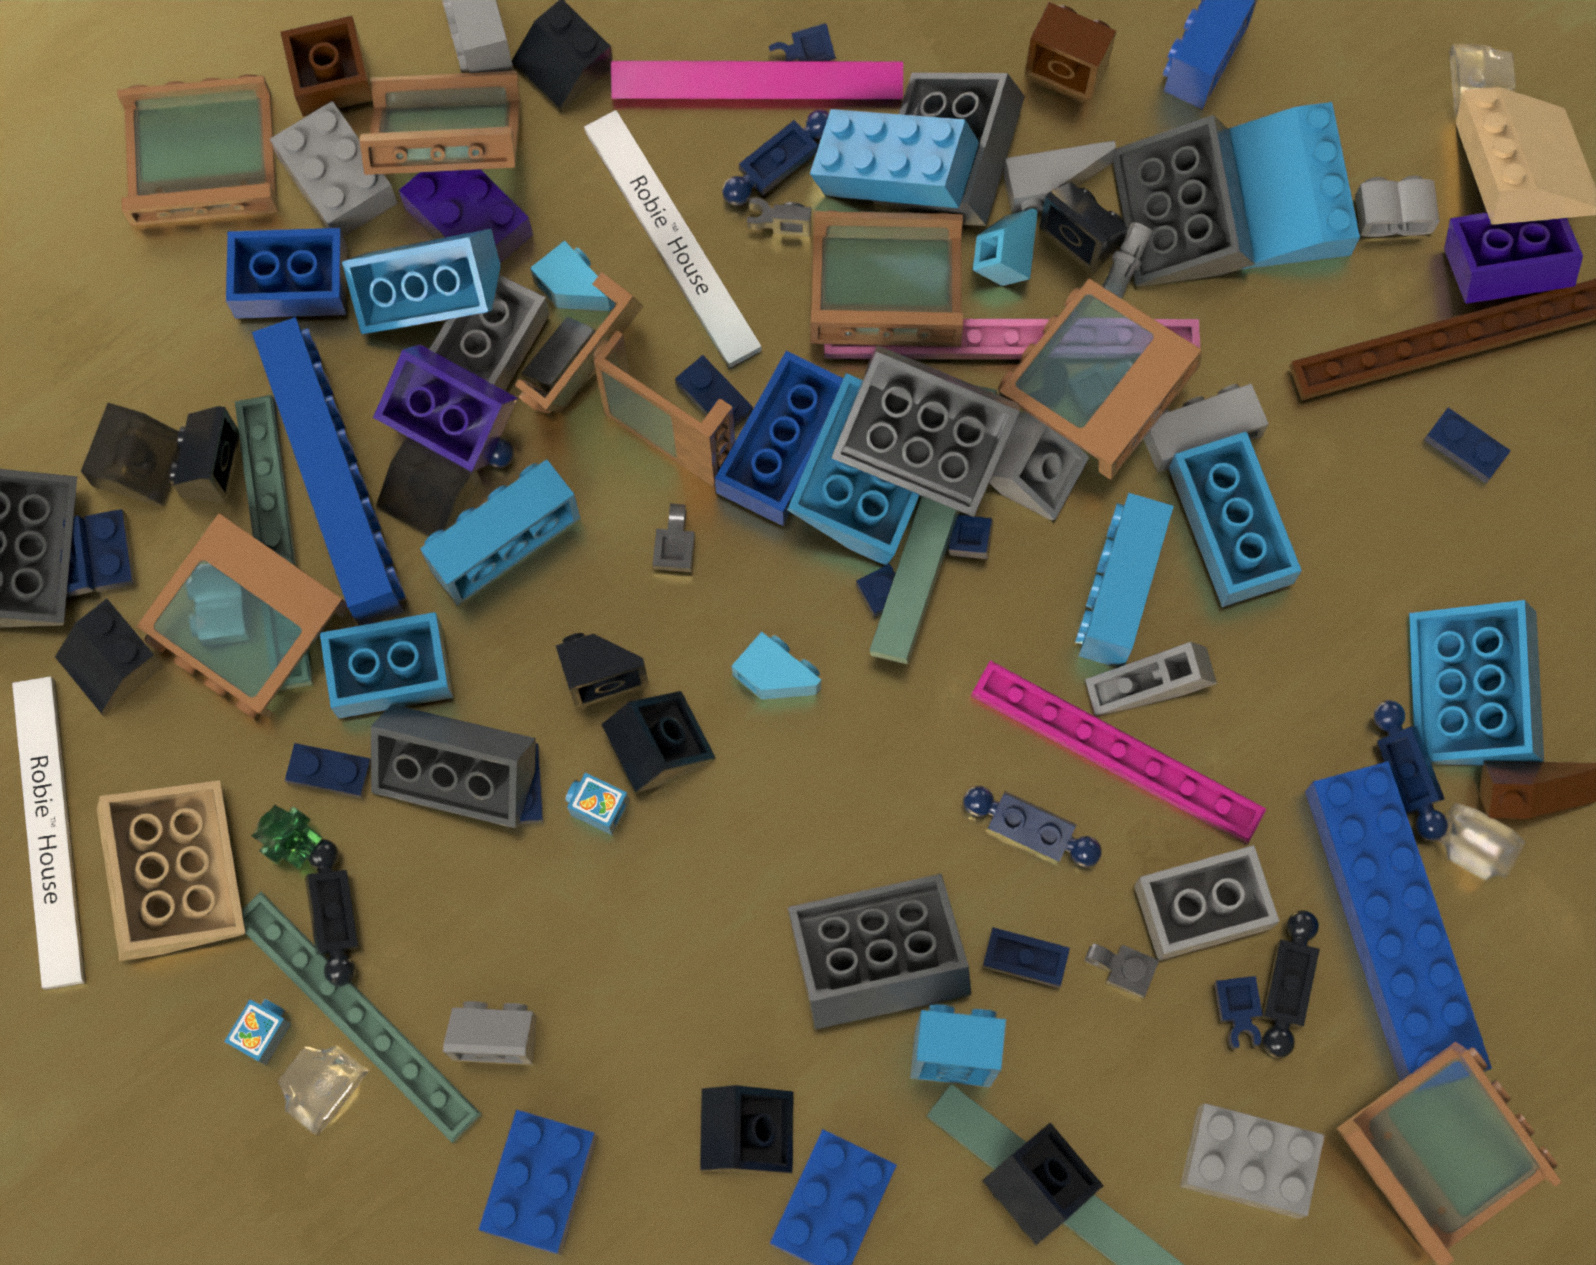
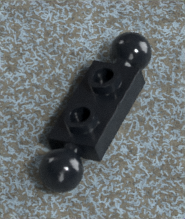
M319 839L314 841L307 851L308 862L313 868L317 869V873L307 874L305 882L316 955L330 954V959H328L324 966V975L330 984L340 987L351 983L356 975V965L350 957L346 956L345 951L356 950L358 942L347 870L333 871V866L339 858L338 848L328 839Z
M1299 910L1290 915L1287 921V931L1292 940L1290 942L1280 939L1275 953L1262 1019L1274 1022V1027L1269 1028L1265 1032L1262 1040L1264 1050L1274 1058H1284L1291 1054L1295 1047V1038L1290 1031V1026L1302 1028L1305 1024L1320 950L1307 946L1308 941L1317 935L1319 923L1315 915L1306 910Z

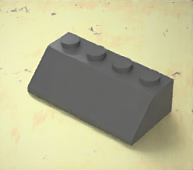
M391 704L371 725V793L516 828L519 824L535 773L536 738Z

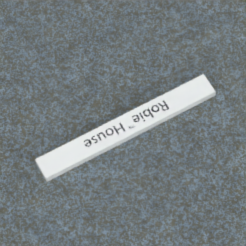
M617 110L584 126L585 133L727 366L731 368L761 352L760 343Z
M50 676L14 682L12 685L41 984L45 990L85 983L55 680Z

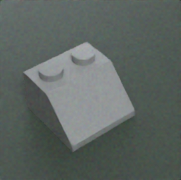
M1019 412L989 483L1008 499L1050 520H1055L1089 456L1079 446L1035 417L1025 412Z
M466 1001L463 1002V1008L452 1007L443 1052L453 1061L533 1065L537 1016L533 1011H527V1005L506 1003L503 1004V1010L487 1009V1003Z

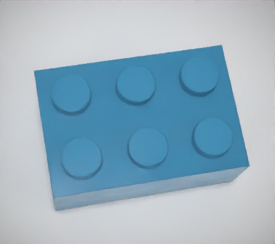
M436 612L320 633L330 707L338 719L387 710L391 704L405 707L453 698L443 629Z

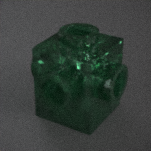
M276 804L260 818L256 830L251 835L263 845L259 852L278 865L283 859L297 869L302 866L323 838L308 826L311 819L293 806L289 811H286Z

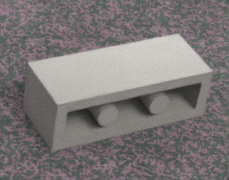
M1238 384L1230 385L1221 389L1217 396L1204 399L1203 396L1192 398L1186 401L1182 408L1169 411L1167 408L1144 437L1157 472L1168 470L1176 453L1246 431L1250 441L1263 437L1269 423L1252 384L1239 387Z

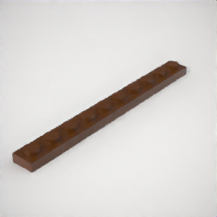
M1596 279L1578 283L1574 287L1548 291L1292 361L1289 367L1302 401L1596 320Z

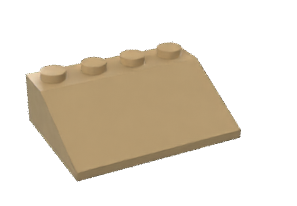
M1501 87L1462 90L1456 126L1491 225L1596 215V186L1565 108Z
M220 780L100 796L96 809L120 961L162 955L245 934Z

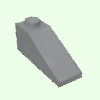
M1115 141L1006 158L1003 176L1011 214L1031 208L1040 212L1043 210L1045 196L1050 191L1070 182L1078 187L1112 164L1116 150Z
M1193 642L1185 643L1085 679L1095 716H1103L1180 697L1217 684L1207 647Z

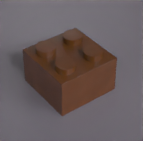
M1049 2L1030 38L1025 73L1091 101L1109 65L1116 30L1111 29L1108 24L1101 20H1090L1081 16L1068 6H1058Z
M353 16L281 31L294 96L302 116L310 115L331 101L334 102L337 108L373 101L360 37Z

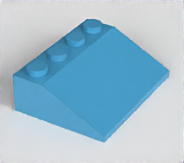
M1333 103L1297 106L1229 128L1255 265L1242 269L1351 256L1360 239Z
M846 373L787 510L848 549L883 565H887L895 555L919 494L831 458L862 381Z
M1526 600L1409 613L1414 726L1419 731L1431 764L1483 765L1484 760L1544 762L1537 612Z

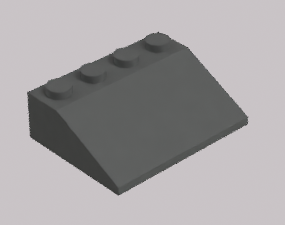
M911 73L899 114L965 119L979 141L959 208L871 201L876 205L903 212L963 214L962 225L986 226L1025 98L1008 73Z
M1215 115L1116 148L1113 164L1125 226L1128 228L1127 232L1131 222L1142 224L1153 231L1139 260L1142 264L1139 270L1133 273L1136 286L1142 287L1220 276L1255 265L1229 129Z
M876 345L831 458L974 517L1019 415V404Z
M0 469V627L64 625L77 476Z
M942 874L788 907L815 1029L972 995L969 965Z

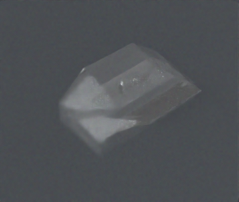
M1452 45L1450 49L1455 117L1458 114L1462 90L1501 87L1510 91L1515 89L1512 52L1495 50L1489 45Z
M1454 803L1446 816L1448 830L1441 839L1437 840L1444 844L1448 860L1486 881L1496 875L1503 878L1507 877L1526 842L1513 829L1493 818H1488V815L1481 811Z
M305 1046L278 1080L286 1100L285 1111L312 1133L319 1136L369 1071L337 1046L329 1049H316Z

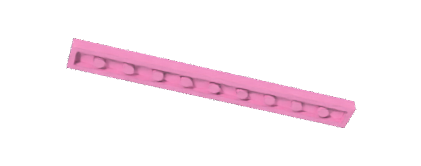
M963 319L961 347L879 346L910 359H1021L1026 348L1031 343L1036 345L1043 337L1044 327L1050 319ZM1079 319L1048 359L1137 360L1154 337L1128 319ZM1154 319L1200 348L1199 319ZM824 344V359H871L876 345Z

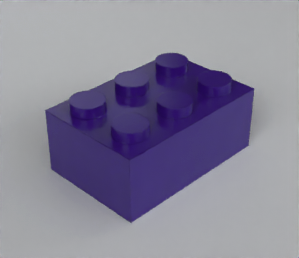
M481 169L419 172L399 189L405 209L435 239L491 229L500 264L533 236L529 217Z
M1487 213L1450 218L1444 246L1465 304L1574 287L1583 259V254L1567 218L1491 225Z
M419 344L402 350L373 418L473 472L489 464L518 398Z

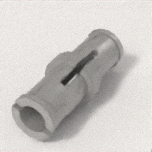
M1131 222L1119 251H1115L1112 256L1114 262L1102 287L1121 299L1134 271H1138L1142 264L1139 260L1153 234L1150 228L1136 222Z

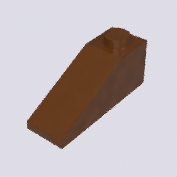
M1484 760L1479 797L1488 818L1530 819L1596 802V763Z

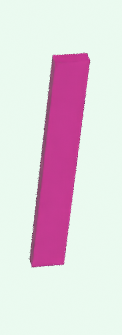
M612 60L611 98L903 99V61Z
M991 660L971 694V697L1246 845L1250 842L1266 811V808Z

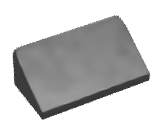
M566 317L524 369L522 375L549 393L594 335L595 330L588 325Z

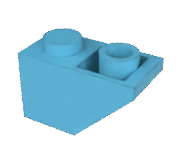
M1031 208L1006 215L977 235L973 271L1001 286L1030 279L1038 211Z
M565 240L530 268L534 283L557 308L611 311L615 307V302L592 285L598 276L589 267L591 262L578 247L573 250Z
M762 631L731 666L732 676L762 700L817 695L821 690V679L818 677L820 675L818 669L805 659L799 662L788 653L790 648L783 640L775 635L769 638Z

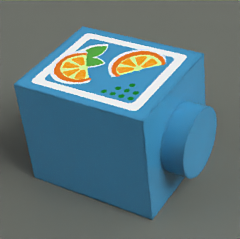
M584 773L580 782L575 780L572 783L565 798V801L569 802L567 808L571 816L610 835L613 834L630 801L627 792L588 773Z
M250 999L224 1042L260 1063L267 1065L291 1023L282 1018L285 1012L283 1008L267 999H264L261 1005Z

